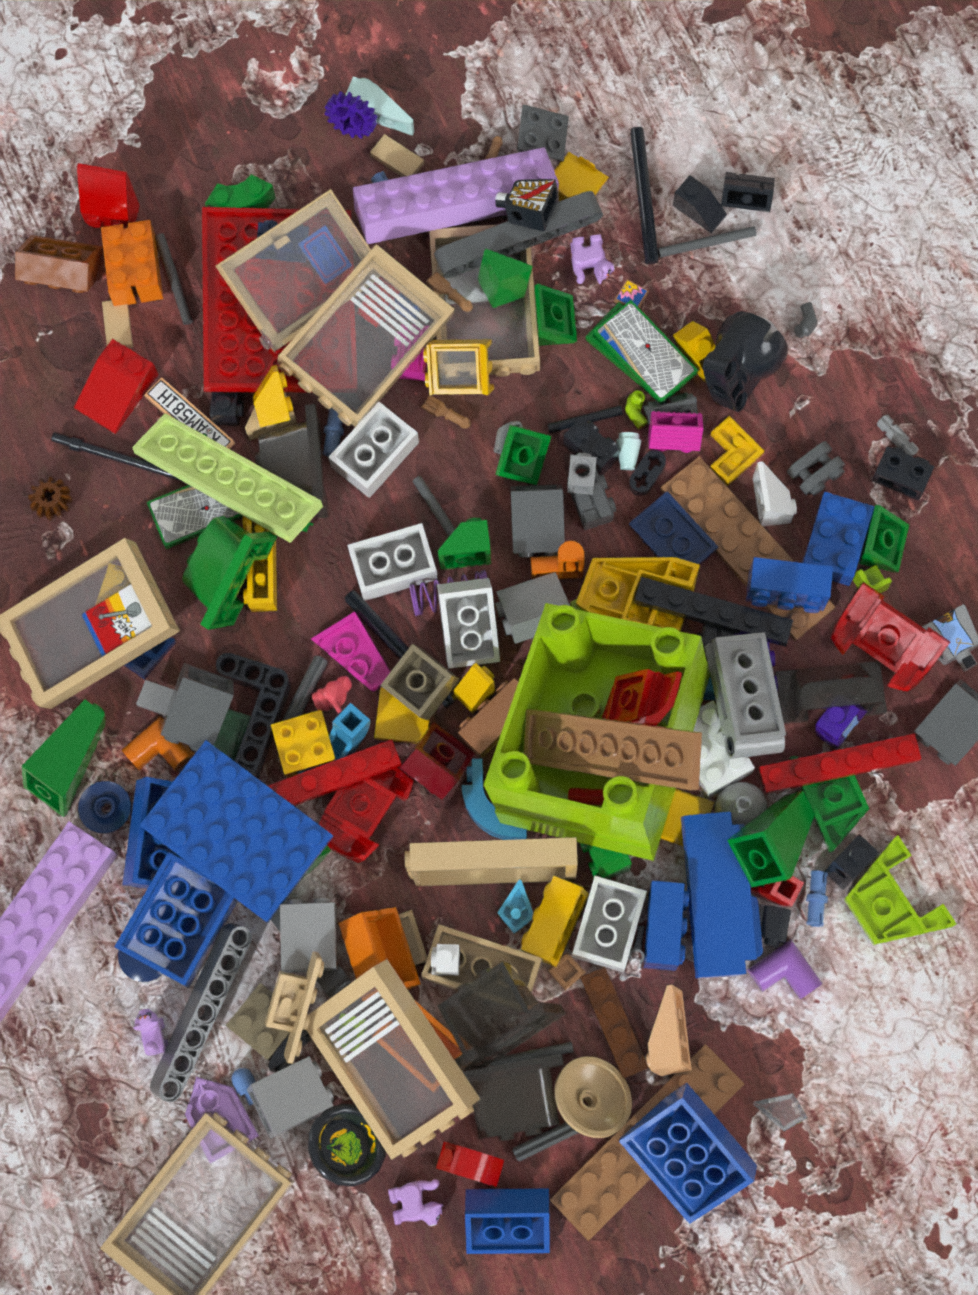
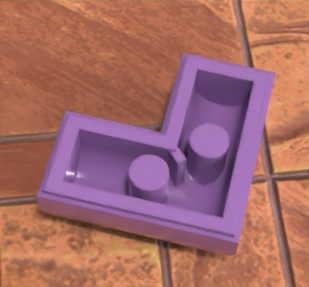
M791 939L747 969L762 992L782 978H785L799 999H802L823 984Z

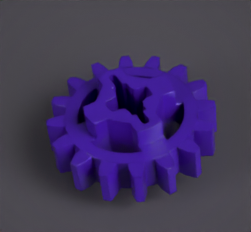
M342 91L338 95L333 94L325 106L326 111L324 114L329 117L328 123H334L335 130L340 129L343 135L349 133L351 138H354L355 135L360 139H363L364 135L369 137L377 125L376 120L378 118V115L373 114L375 109L367 106L368 101L363 102L359 95L353 97L351 92H348L347 96Z

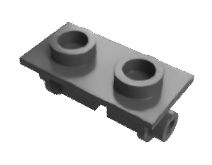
M684 392L683 394L669 397L670 403L668 404L666 401L661 405L657 401L648 402V405L643 406L645 415H648V426L650 425L652 411L698 414L696 396L693 393L688 394Z

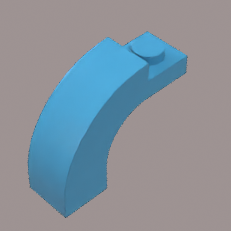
M351 703L332 722L333 728L329 737L335 760L353 754L363 741L370 727V719ZM318 765V766H315V767H312V768H308V769H305V770H302V771H298V772H297V775L300 774V773L306 772V771H308V770L314 769V768H316V767L322 766V765Z
M472 759V766L467 767V782H472V785H462L464 804L472 820L483 831L502 840L527 839L526 829L499 822L495 813V807L486 798L483 790V760Z

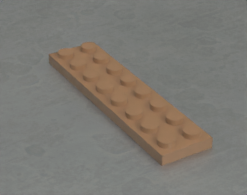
M700 456L661 487L660 491L663 494L668 491L719 547L716 551L717 555L746 587L749 569L754 557L794 562ZM829 600L824 611L820 610L818 613H808L804 611V608L793 607L792 610L779 609L778 605L767 604L765 608L771 614L793 620L790 636L796 642L835 609V606Z
M526 709L524 754L529 759L530 764L613 778L624 776L637 782L686 790H699L702 732L538 709Z
M706 1044L690 1059L692 1070L676 1073L550 1199L587 1241L651 1179L619 1142V1139L666 1096L685 1083L689 1084L713 1114L744 1085Z

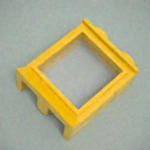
M492 340L430 341L423 352L424 362L428 363L425 385L429 388V394L489 395L494 390V384H489L492 361H488V347L492 344Z

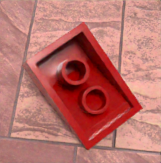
M78 163L77 177L80 212L85 223L94 228L123 224L124 228H128V223L136 222L140 205L127 172Z
M112 338L97 359L74 409L116 434L159 374L155 365Z

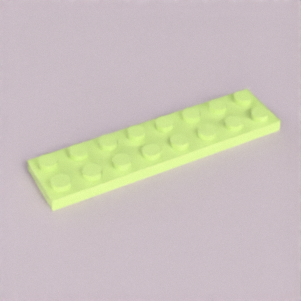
M166 413L132 447L136 455L290 543L323 507L321 500Z

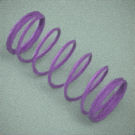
M481 570L480 573L478 571L475 572V580L477 579V574L480 579L487 578L485 570ZM462 574L461 581H463V578H465V581H468L466 575ZM449 576L447 583H450V581L453 583V579ZM437 579L434 580V607L424 582L420 583L421 612L418 606L414 584L409 585L416 617L423 614L422 586L432 611L436 613V583L437 585L440 584Z

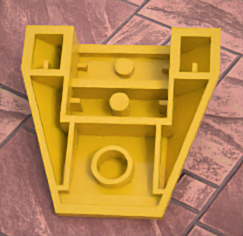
M676 557L593 558L576 605L586 612L661 628L672 627L681 631L685 618L636 605L634 600L641 577L694 592L700 564Z

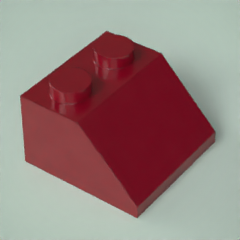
M433 722L411 750L400 769L442 800L459 781L475 753Z

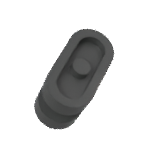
M826 441L817 445L787 470V474L793 480L799 477L804 480L799 488L806 496L809 494L817 495L825 488L824 483L830 479L832 481L837 480L845 472L843 468L846 464L839 456L832 460L828 456L832 448ZM820 462L823 467L814 474H811L809 470Z

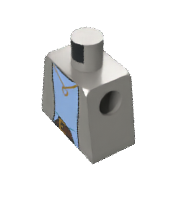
M964 604L923 626L925 630L930 627L951 642L939 658L943 665L957 660L964 672L977 665L971 651L978 646V635Z

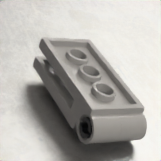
M765 632L714 638L712 643H708L705 646L722 735H725V750L728 757L736 759L782 753L785 748L784 736H786Z

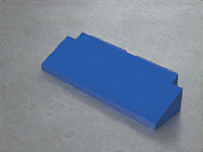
M731 812L682 816L681 825L687 891H689V913L695 978L736 977L747 974L745 961L756 960L763 953L759 905L757 898L751 896V885L727 839L742 829L744 824L732 825Z

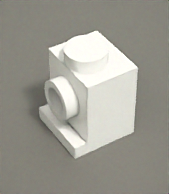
M437 944V947H433L431 952L432 975L459 976V945Z

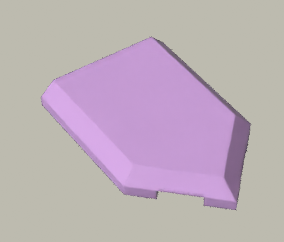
M196 1077L193 1092L185 1112V1116L192 1129L205 1113L213 1115L217 1112L228 1121L226 1126L230 1130L235 1132L238 1129L249 1138L248 1142L259 1136L234 1087ZM212 1129L200 1142L210 1163L236 1150Z

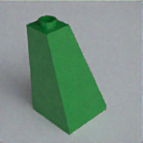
M84 700L21 766L23 787L62 817H65L69 812L105 727V712L99 705L91 704Z
M803 790L784 795L727 839L751 887L789 880L792 877L815 816V812Z

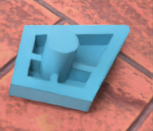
M518 880L497 912L513 934L532 921L533 910L521 880Z

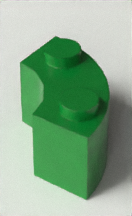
M251 174L245 181L237 185L225 186L217 183L205 205L206 207L268 208L276 199L272 184Z

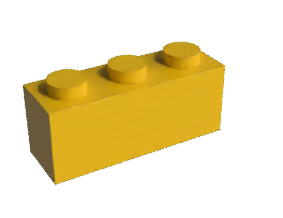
M553 876L552 881L544 889V898L541 905L533 913V923L529 931H526L522 937L521 950L542 958V962L557 967L589 893L581 886Z

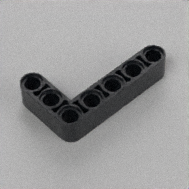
M224 653L216 660V668L220 676L233 680L235 684L260 691L235 759L237 764L258 779L274 737L271 724L278 723L291 689V682L286 672L280 668L232 653ZM226 663H235L234 670L231 672L223 671ZM252 670L260 671L259 677L255 680L247 679L248 673ZM274 679H285L281 687H272ZM267 702L276 703L275 709L271 712L263 711V706ZM265 726L267 727L265 735L261 737L254 735L257 727ZM256 750L258 757L254 761L245 760L246 754L249 751Z

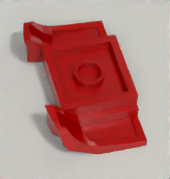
M863 582L835 624L831 639L842 655L845 654L852 643L895 672V675L887 685L888 687L908 692L923 680L951 642L930 627L925 630L883 601L885 596Z
M650 669L615 676L614 684L601 718L656 726L674 706L682 673L677 671L663 674L659 671L654 672Z
M397 767L338 789L324 810L322 819L319 822L321 827L334 836L327 846L335 853L356 863L363 862L379 846V844L370 840L396 797L403 801L408 799L414 779Z

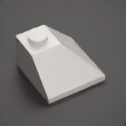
M757 462L752 480L760 524L765 527L791 523L794 514L797 513L795 499H791L790 491L763 462Z

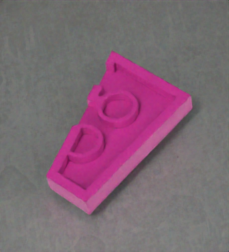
M356 612L351 613L311 638L372 692L382 687L380 685L391 672Z

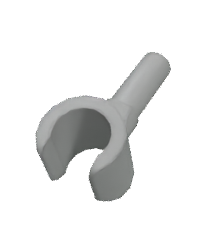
M638 926L634 948L630 950L628 957L630 962L631 955L635 951L640 952L642 955L640 964L644 961L645 957L642 951L643 926Z

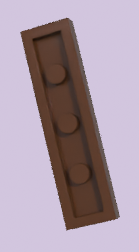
M603 967L580 977L623 1079L648 1069V1065L606 968Z

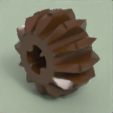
M49 476L47 483L39 478L40 486L31 485L34 493L28 495V499L32 502L30 504L31 510L37 511L36 515L39 518L46 515V518L52 521L54 514L58 518H62L61 511L69 512L70 508L67 504L73 502V498L69 495L71 493L69 486H64L65 483L61 479L55 482L51 476ZM52 496L53 500L49 501L48 497Z

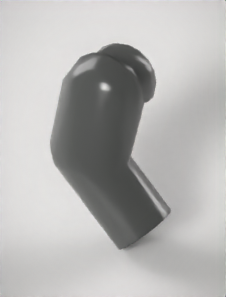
M811 302L800 306L803 320L794 327V332L798 338L808 337L817 327V318Z

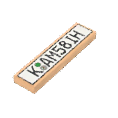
M162 377L146 392V399L163 414H168L228 449L235 444L232 438Z

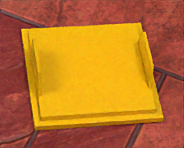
M568 152L564 157V161H561L554 170L559 182L558 201L586 191H593L594 195H596L609 177L597 170L593 163L582 156L577 157Z
M675 789L661 839L683 846L681 817L711 813L714 802Z

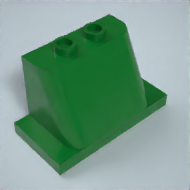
M225 516L215 517L209 522L206 529L198 537V545L187 560L188 566L182 577V582L208 609L200 625L208 630L234 625L244 605V602L236 598L253 562L255 560L267 559L278 536L270 531L249 533Z

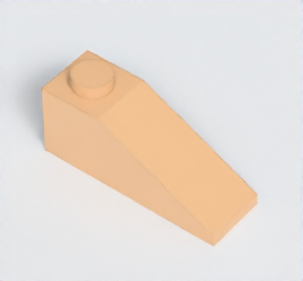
M667 985L648 1042L649 1053L646 1055L648 1067L652 1072L660 1076L692 1070L682 990L674 985Z

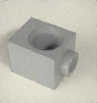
M587 453L571 455L567 493L593 495L597 457H592ZM578 469H586L589 474L581 477L576 474V471Z

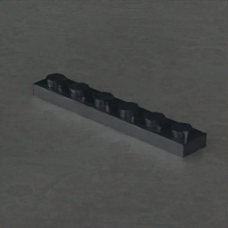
M641 577L634 600L636 605L741 635L765 632L767 642L783 647L787 645L793 624L792 619Z

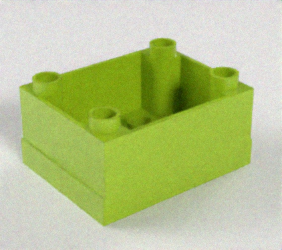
M545 603L484 782V787L495 807V813L499 822L559 838H576L579 843L654 861L676 788L632 781L624 776L613 778L530 764L529 759L524 754L526 709L601 718L614 684L615 676L650 669L654 672L659 671L663 674L678 671L682 673L674 706L656 726L693 731L710 678L708 661H706L701 636L680 632L672 627L661 628L577 610L569 605L558 606ZM570 788L604 789L603 805H587L568 800V791Z

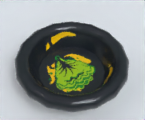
M339 1104L328 1108L315 1119L310 1129L308 1152L313 1166L324 1179L339 1186L354 1187L368 1182L380 1171L386 1158V1151L356 1105Z

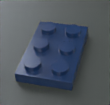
M668 491L629 523L630 529L656 557H676L701 565L719 548Z

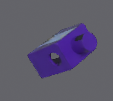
M839 694L816 723V736L835 750H838L866 714L867 710L846 695Z

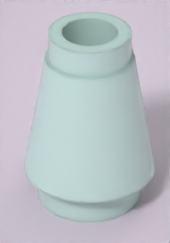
M622 432L619 433V439H616L621 470L636 469L642 441L639 439L638 433Z

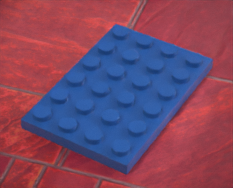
M205 740L139 825L267 923L334 837L207 740Z

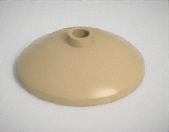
M580 1057L569 1062L560 1071L556 1079L555 1100L558 1110L567 1124L575 1131L592 1138H605L618 1132L627 1123L632 1109L630 1089L622 1074L610 1063L596 1057ZM583 1100L587 1102L588 1107L583 1103Z

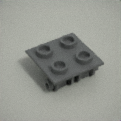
M523 104L517 150L524 152L545 147L549 158L564 161L569 116Z

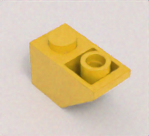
M692 321L673 334V337L681 353L699 370L698 375L706 383L703 363L706 356L716 346L708 329Z
M277 365L271 367L253 396L260 427L289 421V412L293 411L290 396L285 397L283 388L287 387L284 372L279 373Z
M475 663L454 689V696L474 714L486 699L495 694L494 675L487 667L483 666L481 668Z

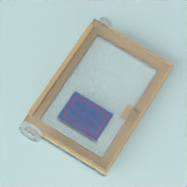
M330 189L215 267L262 334L259 340L263 347L267 350L271 348L275 352L294 339L367 256L371 249ZM372 270L343 304L351 300L352 297H355L358 291L361 293L362 290L360 288L362 286L368 288L369 286L365 284L367 280L373 284L375 281L370 278L372 275L377 278L380 275Z

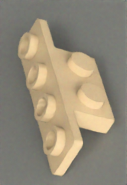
M312 952L306 977L279 971L269 1005L265 1026L290 1032L284 1051L287 1063L293 1064L295 1056L298 1057L302 1048L301 1033L302 1030L307 1029L310 1015L307 1014L310 1004L315 1002L317 995L315 983L317 977L321 978L323 974L324 961H322V957L318 952Z

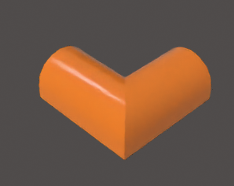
M567 541L559 547L558 555L531 557L532 579L556 572L559 580L582 578L584 572L583 547L575 541Z
M162 716L157 718L121 750L138 770H141L155 756L160 754L175 772L183 767L195 753L185 743L179 742L175 744L164 739V736L161 735V726L164 720Z

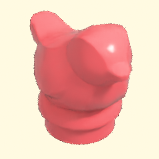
M341 676L335 681L328 682L324 688H319L317 692L312 693V699L317 710L328 712L332 708L337 713L342 712L341 706L346 700L347 692L352 687L349 677Z

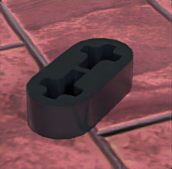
M658 450L649 451L634 470L629 480V488L633 494L638 496L646 495L655 485L666 466V457L662 452ZM656 458L659 459L660 467L655 465L651 471L648 470L650 467L649 459L652 461ZM646 475V487L643 485L640 488L636 487L637 482L635 480L640 481Z

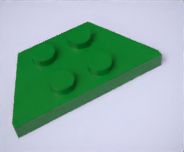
M792 756L788 760L798 759V756ZM855 775L801 786L815 812L814 819L829 853L833 852L869 810Z

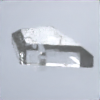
M793 1093L753 1102V1105L783 1132L808 1118Z

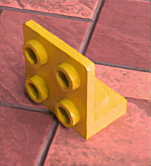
M321 710L271 724L283 772L287 778L297 775L298 771L335 760Z

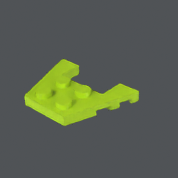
M899 835L889 843L844 899L873 946L948 929L957 925L944 904L920 918L892 877L889 870L912 856Z

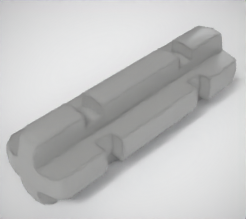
M884 415L880 418L877 426L882 431L887 432L885 435L897 448H901L907 455L913 457L919 450L915 443L909 442L910 438L897 424H893L894 421L889 415Z

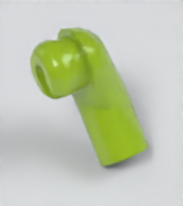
M636 390L627 398L625 413L637 429L640 430L647 425L648 421L641 413L645 395L643 392Z

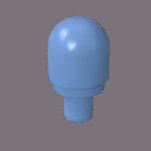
M238 1068L232 1074V1084L240 1097L245 1096L249 1106H251L253 1102L247 1092V1088L255 1083L256 1080L249 1069Z

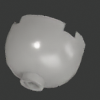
M735 782L726 786L718 794L714 811L715 813L731 812L732 825L744 824L745 826L767 809V800L763 792L755 785L747 782Z

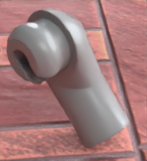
M511 421L498 429L494 445L495 453H502L509 426L517 425L523 427L521 422Z

